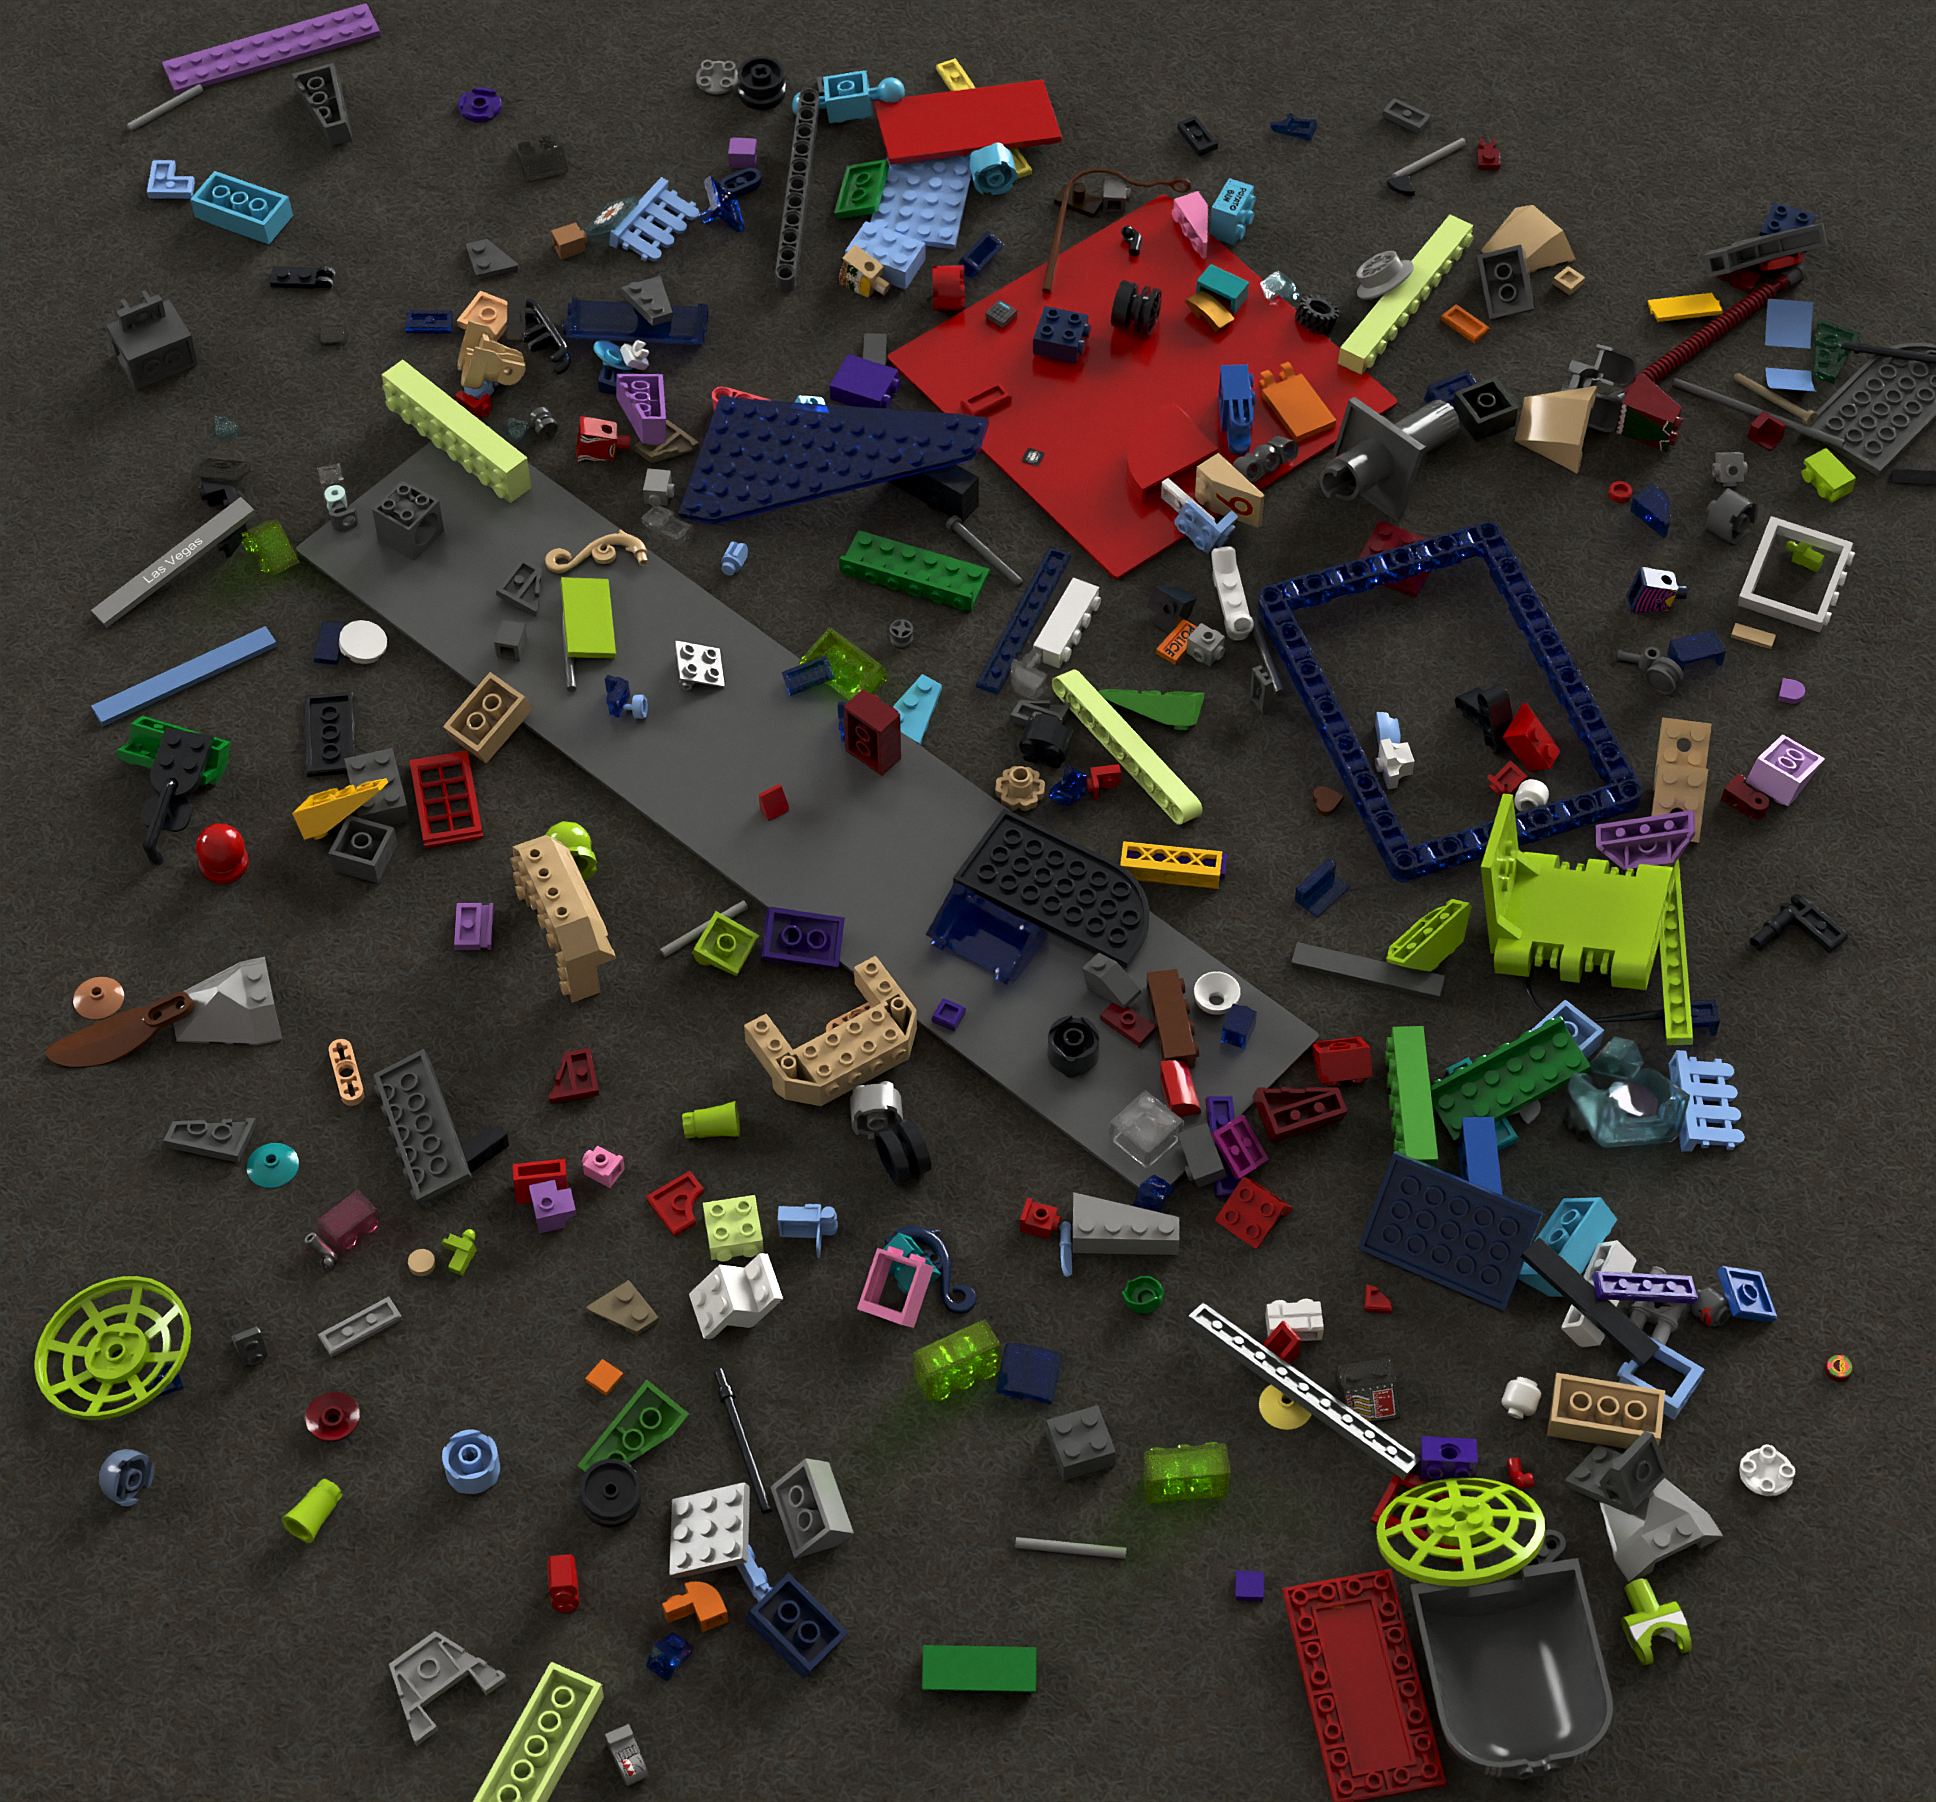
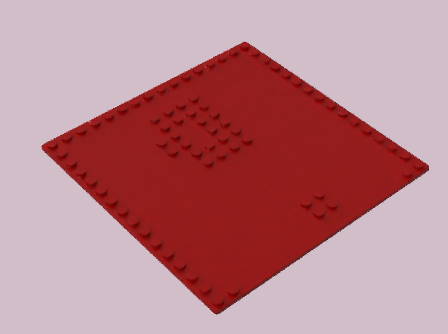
M1166 194L1158 196L1059 254L1050 294L1042 292L1048 265L1047 261L888 355V361L1114 579L1122 578L1187 537L1186 534L1178 530L1174 523L1179 513L1161 498V494L1141 504L1130 489L1126 475L1127 448L1133 432L1142 421L1159 411L1162 407L1175 403L1218 448V453L1232 466L1238 457L1246 455L1231 453L1228 449L1227 432L1221 431L1218 402L1220 365L1248 364L1249 374H1253V388L1250 389L1255 391V405H1252L1254 407V420L1251 428V449L1248 452L1250 454L1259 445L1266 444L1275 436H1282L1294 441L1262 397V389L1264 388L1259 383L1263 379L1260 375L1261 372L1269 370L1277 384L1283 381L1279 375L1283 371L1280 365L1289 362L1293 367L1294 374L1297 376L1302 373L1336 419L1335 427L1296 442L1299 446V452L1294 460L1286 461L1284 465L1279 464L1273 472L1265 473L1257 481L1251 482L1259 491L1336 444L1348 400L1356 397L1380 415H1383L1397 405V399L1366 371L1361 375L1338 364L1340 348L1323 333L1318 334L1317 331L1313 333L1310 332L1311 329L1309 328L1307 330L1304 329V325L1300 326L1298 324L1299 321L1295 319L1297 310L1209 232H1207L1206 258L1203 259L1200 253L1194 250L1189 237L1184 235L1181 225L1173 219L1172 209H1174V201ZM1124 226H1131L1132 229H1135L1142 236V244L1138 256H1131L1129 254L1130 245L1123 239L1121 234ZM1210 264L1249 282L1248 298L1235 314L1230 312V299L1209 289L1205 291L1219 301L1234 317L1231 324L1217 332L1213 330L1204 317L1198 319L1185 303L1186 299L1196 294L1197 280ZM1122 280L1138 283L1139 294H1141L1145 286H1150L1151 292L1154 288L1161 289V311L1150 335L1143 334L1142 329L1138 333L1134 332V321H1132L1128 329L1111 326L1112 307ZM998 300L1017 310V316L1004 328L986 319V312ZM1044 306L1089 315L1088 324L1092 325L1089 338L1084 340L1086 341L1085 351L1083 355H1079L1077 363L1033 354V337ZM999 381L1012 395V401L973 420L962 408L961 400ZM1028 448L1045 453L1038 466L1022 461ZM1196 475L1177 485L1212 517L1216 519L1221 516L1208 510L1196 500Z

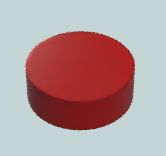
M1616 481L1610 485L1608 495L1613 501L1624 503L1631 499L1632 487L1626 482Z

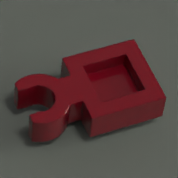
M1480 138V149H1477L1478 170H1500L1499 149H1495V138H1492L1491 144H1485L1484 139Z
M1742 268L1738 271L1718 275L1717 278L1723 281L1730 280V286L1751 294L1760 280V274Z

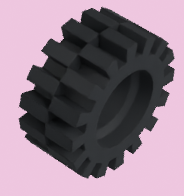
M1306 295L1300 301L1295 313V319L1299 321L1298 324L1300 326L1304 325V329H1311L1310 332L1314 333L1317 331L1318 334H1322V332L1327 334L1334 328L1339 316V310H1337V306H1333V302H1327L1326 298L1320 299V296L1317 295L1315 298L1313 295H1309V297Z

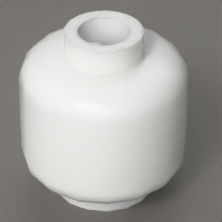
M1525 780L1520 784L1514 798L1515 806L1525 815H1538L1543 812L1547 804L1549 791L1538 780Z
M1517 1377L1516 1380L1508 1382L1501 1403L1508 1410L1507 1414L1509 1416L1523 1419L1524 1416H1532L1536 1412L1541 1392L1534 1381Z

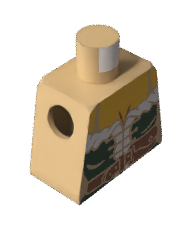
M854 244L842 258L838 284L867 298L875 290L885 295L891 286L889 282L882 279L883 265Z

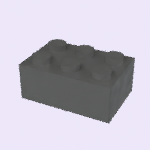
M393 748L344 758L349 783L354 785L355 789L369 781L387 778L388 781L380 792L356 809L358 818L386 826L410 821Z

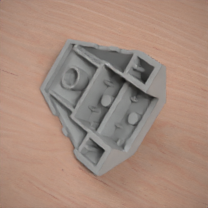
M265 957L239 962L183 991L193 999L194 1009L189 1016L173 1023L177 1042H225V1044L246 1043L249 1045H262L282 1040Z
M1666 1478L1630 1514L1599 1501L1614 1561L1629 1583L1653 1572L1655 1563L1695 1543L1700 1549L1723 1537L1710 1515Z

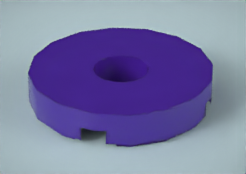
M488 88L471 89L472 92H465L459 99L458 107L461 115L473 122L492 120L499 114L502 107L500 96L494 90ZM479 102L485 103V105L480 107L475 106Z

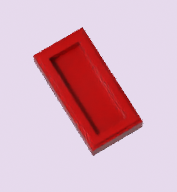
M998 381L962 399L961 406L974 420L1011 402L1012 395Z

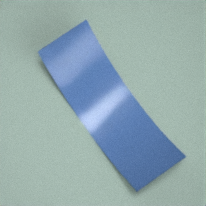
M1768 299L1765 345L1811 349L1813 302ZM1765 368L1769 388L1815 391L1811 371Z

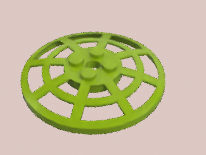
M123 1276L108 1279L79 1292L54 1314L39 1339L35 1353L34 1368L36 1380L42 1393L62 1413L85 1420H104L119 1417L147 1404L172 1382L187 1356L190 1345L191 1326L184 1304L163 1283L139 1276ZM124 1289H133L130 1304L118 1305L98 1312L92 1303V1300L102 1295ZM143 1290L162 1295L174 1307L162 1318L153 1309L141 1305ZM82 1307L89 1320L75 1332L69 1344L55 1341L54 1339L64 1323ZM127 1314L125 1323H117L107 1327L104 1322L107 1318ZM138 1314L146 1316L156 1323L145 1333L135 1326ZM180 1315L184 1327L183 1342L180 1351L170 1352L171 1336L168 1325ZM95 1327L98 1333L92 1338L88 1346H78L82 1338ZM159 1333H162V1352L150 1353L149 1341ZM123 1349L118 1357L112 1358L113 1353ZM49 1351L64 1354L63 1372L66 1381L53 1386L49 1385L47 1377ZM73 1357L85 1358V1365L88 1370L74 1376L72 1369ZM175 1362L166 1376L147 1393L145 1388L159 1375L165 1363ZM158 1363L152 1373L141 1382L137 1374L145 1364ZM92 1378L102 1383L97 1395L85 1391L79 1385ZM128 1381L132 1388L126 1392L108 1396L113 1384ZM72 1389L79 1397L92 1403L86 1412L76 1411L60 1402L55 1395ZM133 1395L137 1397V1400L114 1410L98 1412L104 1403L121 1401Z
M1448 1478L1419 1485L1394 1499L1385 1508L1377 1524L1378 1547L1387 1563L1412 1579L1439 1586H1474L1503 1579L1528 1565L1538 1555L1545 1539L1544 1516L1532 1498L1513 1486L1483 1478ZM1460 1491H1475L1483 1494L1478 1497L1461 1496ZM1448 1492L1449 1498L1438 1502L1426 1500L1441 1493ZM1506 1493L1521 1500L1534 1513L1518 1511L1511 1500L1503 1494ZM1496 1498L1508 1510L1491 1509L1487 1502ZM1401 1505H1408L1403 1512L1401 1524L1385 1530V1523L1389 1516ZM1416 1507L1428 1509L1426 1517L1410 1521L1411 1514ZM1494 1518L1510 1519L1509 1526L1504 1533L1494 1528ZM1519 1519L1536 1522L1535 1533L1525 1548L1512 1539L1518 1530ZM1427 1526L1430 1537L1424 1542L1413 1533L1412 1529ZM1403 1533L1407 1541L1418 1550L1408 1561L1394 1551L1387 1538ZM1488 1536L1494 1539V1541L1479 1547L1472 1548L1471 1544L1478 1543ZM1440 1542L1446 1545L1460 1546V1549H1444L1435 1546ZM1502 1546H1505L1515 1554V1556L1500 1564L1484 1569H1475L1474 1557L1491 1553ZM1428 1554L1442 1558L1462 1559L1464 1571H1440L1422 1567L1420 1564Z

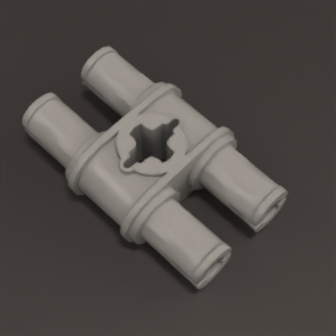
M1657 1266L1652 1267L1650 1274H1667L1664 1269ZM1635 1301L1634 1305H1631L1629 1309L1630 1320L1641 1330L1646 1322L1655 1324L1656 1327L1651 1338L1666 1345L1670 1333L1678 1328L1677 1322L1682 1311L1686 1309V1303Z

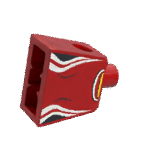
M580 416L576 443L577 462L614 460L616 449L630 448V435H617V424L615 422Z

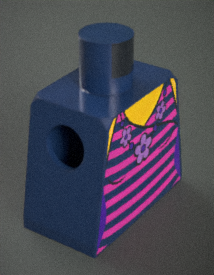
M1639 567L1627 593L1631 613L1669 610L1674 599H1686L1687 587L1686 585H1677L1673 572Z

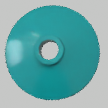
M270 1143L259 1147L251 1154L247 1162L249 1178L255 1184L264 1188H277L287 1184L294 1178L299 1168V1159L295 1151L281 1143ZM268 1160H276L274 1163H268Z

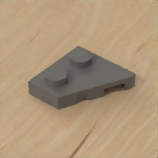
M521 557L496 590V596L535 617L538 610L542 568Z
M1019 700L1010 715V722L1025 727L1030 716L1031 719H1034L1036 714H1046L1061 719V724H1063L1070 711L1071 703H1067L1064 700V705H1050V700L1036 702Z

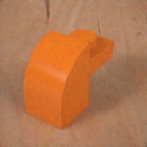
M704 1582L685 1583V1595L672 1596L667 1602L663 1603L664 1615L668 1623L695 1614L702 1632L728 1622L727 1610L720 1594L714 1587Z

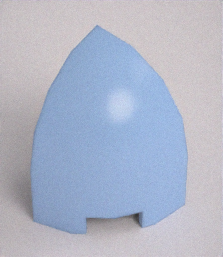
M1377 712L1375 728L1378 745L1380 746V740L1389 738L1392 743L1400 744L1401 735L1398 719L1390 718L1388 713Z

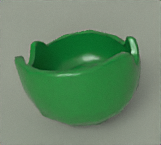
M1139 1276L1132 1281H1127L1122 1295L1130 1310L1137 1314H1149L1161 1305L1164 1289L1158 1280L1150 1276ZM1140 1295L1142 1297L1143 1303L1139 1302Z

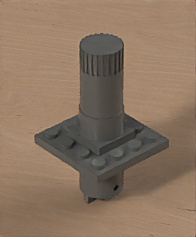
M1356 397L1348 400L1331 461L1327 463L1319 477L1323 493L1328 498L1335 495L1347 501L1353 500L1360 495L1398 522L1404 516L1422 456L1453 438L1459 431L1460 422L1456 414L1457 412L1446 401L1435 400L1393 424Z

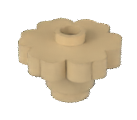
M1013 766L1010 769L1004 770L1003 777L996 780L995 795L1001 798V804L1011 811L1018 808L1022 811H1028L1037 807L1038 800L1044 799L1045 782L1039 779V772L1030 767Z

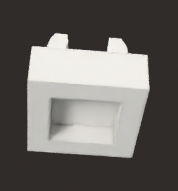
M637 340L633 346L624 344L621 347L620 352L626 366L639 370H645L649 366L646 359L649 351L642 349L645 346V342Z

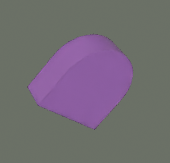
M1783 678L1778 701L1791 704L1801 702L1804 698L1805 687L1796 680Z

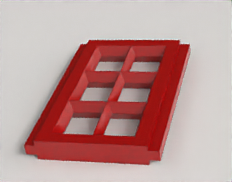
M1410 1473L1405 1480L1395 1474L1376 1508L1371 1522L1376 1525L1378 1524L1385 1508L1397 1498L1395 1495L1401 1484L1413 1489L1430 1481L1420 1479V1476ZM1445 1492L1430 1498L1440 1501L1449 1498V1494ZM1416 1507L1411 1514L1410 1521L1415 1520L1418 1513L1426 1516L1427 1511ZM1390 1515L1385 1523V1529L1401 1524V1520ZM1419 1528L1412 1529L1413 1533L1424 1542L1430 1537L1429 1533ZM1440 1542L1435 1546L1444 1549H1460V1546H1451ZM1447 1558L1460 1565L1462 1564V1559Z

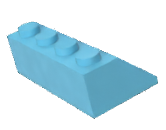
M1601 1197L1563 1198L1535 1241L1540 1237L1578 1273L1582 1274L1591 1260L1597 1244L1602 1243L1605 1237L1610 1234L1617 1218ZM1524 1262L1519 1280L1548 1296L1563 1297L1533 1268Z

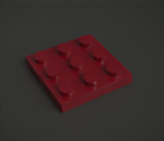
M1379 521L1355 562L1351 574L1417 598L1444 550V544Z

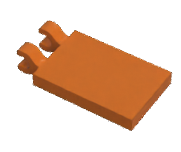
M1289 362L1280 365L1283 371L1279 375L1283 381L1277 384L1269 370L1260 373L1263 379L1259 383L1264 388L1262 389V397L1295 442L1336 426V419L1302 373L1297 376L1294 374L1293 367Z

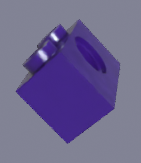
M1421 1436L1419 1458L1421 1459L1420 1479L1476 1478L1478 1465L1476 1439Z

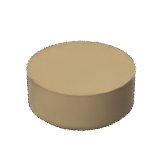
M418 1249L412 1252L408 1258L410 1271L417 1276L430 1274L435 1268L434 1255L426 1249Z

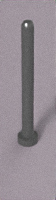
M957 515L952 516L947 521L946 528L950 532L956 531L1014 585L1021 586L1023 584L1022 578L961 524L962 520Z

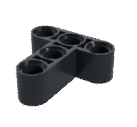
M1498 684L1485 691L1476 687L1455 697L1456 708L1461 709L1464 713L1462 714L1463 717L1483 730L1485 745L1490 746L1494 751L1493 755L1510 748L1502 737L1511 724L1513 715L1509 694L1502 684Z

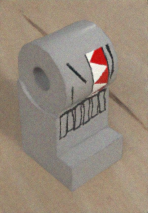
M629 1724L605 1734L607 1746L627 1786L649 1777Z

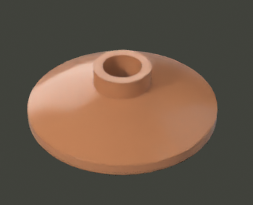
M95 977L85 981L77 988L73 997V1004L76 1011L85 1018L93 1020L104 1019L120 1009L124 1001V991L122 986L114 979Z

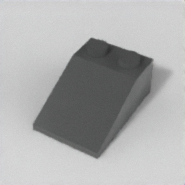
M1522 245L1477 255L1490 320L1534 310L1529 269Z

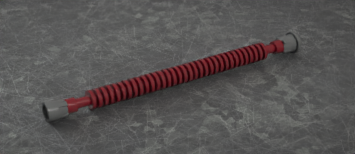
M1798 263L1787 266L1778 275V278L1774 280L1772 285L1764 284L1640 373L1656 384L1768 304V299H1775L1778 290L1782 291L1789 286L1803 282L1806 277L1804 267ZM1632 384L1610 393L1608 396L1622 403Z

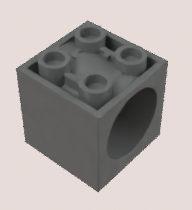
M404 480L372 509L378 540L414 561L444 531L439 500Z

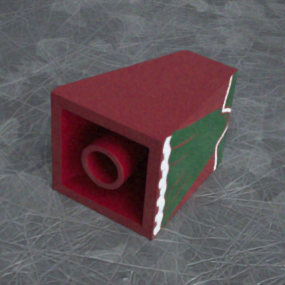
M1639 373L1621 403L1616 433L1667 452L1671 445L1675 446L1680 434L1677 431L1680 429L1683 418L1680 417L1682 407L1647 376Z

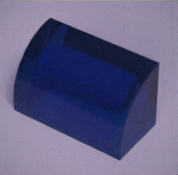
M986 231L961 257L958 265H964V275L969 278L975 277L1003 248L1004 244L989 231Z

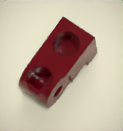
M1738 773L1724 788L1721 800L1751 819H1762L1769 806L1768 797L1761 792H1755V790L1745 784L1746 778Z

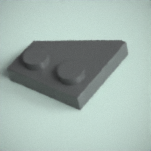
M488 239L466 243V249L477 280L518 270V264Z

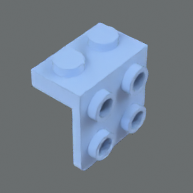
M1188 500L1174 523L1178 530L1186 534L1198 549L1208 554L1216 546L1222 547L1227 542L1228 536L1236 528L1234 523L1238 516L1231 510L1216 524L1196 504Z

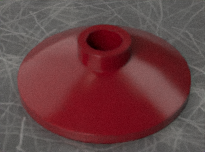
M328 1392L318 1396L310 1403L305 1415V1422L309 1432L317 1439L326 1442L339 1441L348 1437L357 1428L360 1420L358 1404L351 1396L342 1392ZM336 1417L339 1419L335 1423H329L331 1418Z

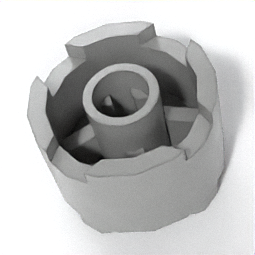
M883 1081L879 1084L867 1086L858 1085L853 1089V1094L850 1097L852 1129L855 1134L868 1135V1139H874V1133L885 1127L895 1131V1124L903 1120L901 1095L894 1088L893 1083Z

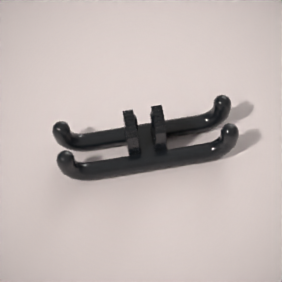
M526 299V308L533 310L526 311V320L532 319L538 325L524 332L522 340L524 343H529L528 349L532 353L552 345L556 353L551 356V361L557 363L562 360L559 365L555 366L554 372L561 374L569 368L571 363L570 355L567 352L568 346L540 304L535 300Z

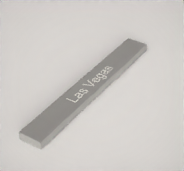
M240 497L91 610L93 615L108 628L257 515L255 510Z

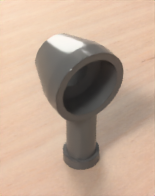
M1654 647L1647 648L1641 655L1623 652L1619 649L1616 661L1638 664V667L1646 672L1654 660L1661 657L1659 650Z

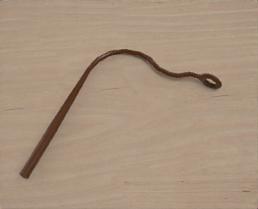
M1092 168L1079 172L1069 181L1064 192L1042 292L1045 294L1051 293L1061 245L1069 191L1073 183L1081 176L1093 172L1109 173L1120 177L1132 185L1139 187H1152L1159 184L1168 185L1179 193L1190 191L1191 183L1183 178L1142 183L1131 180L1118 171L1106 168ZM1183 183L1186 185V187L1180 188L1177 187L1175 184Z

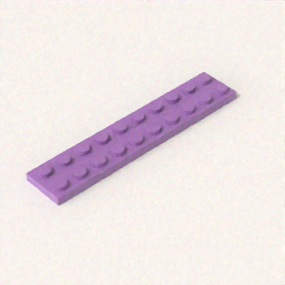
M365 3L162 62L175 95L186 92L198 84L205 87L381 35L369 7Z

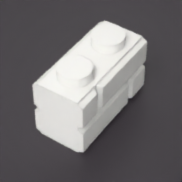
M1302 1299L1298 1303H1287L1283 1300H1277L1267 1304L1265 1316L1268 1337L1281 1321H1285L1301 1341L1322 1340L1323 1319L1320 1301L1313 1302L1311 1299Z

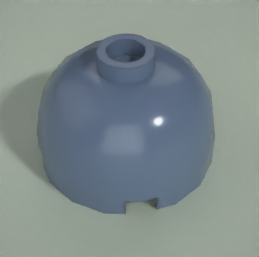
M129 1449L112 1453L104 1461L99 1472V1485L104 1495L121 1506L136 1504L139 1499L134 1498V1496L143 1485L149 1488L154 1477V1465L148 1460L149 1457L139 1451ZM138 1487V1491L125 1493V1489L133 1491Z

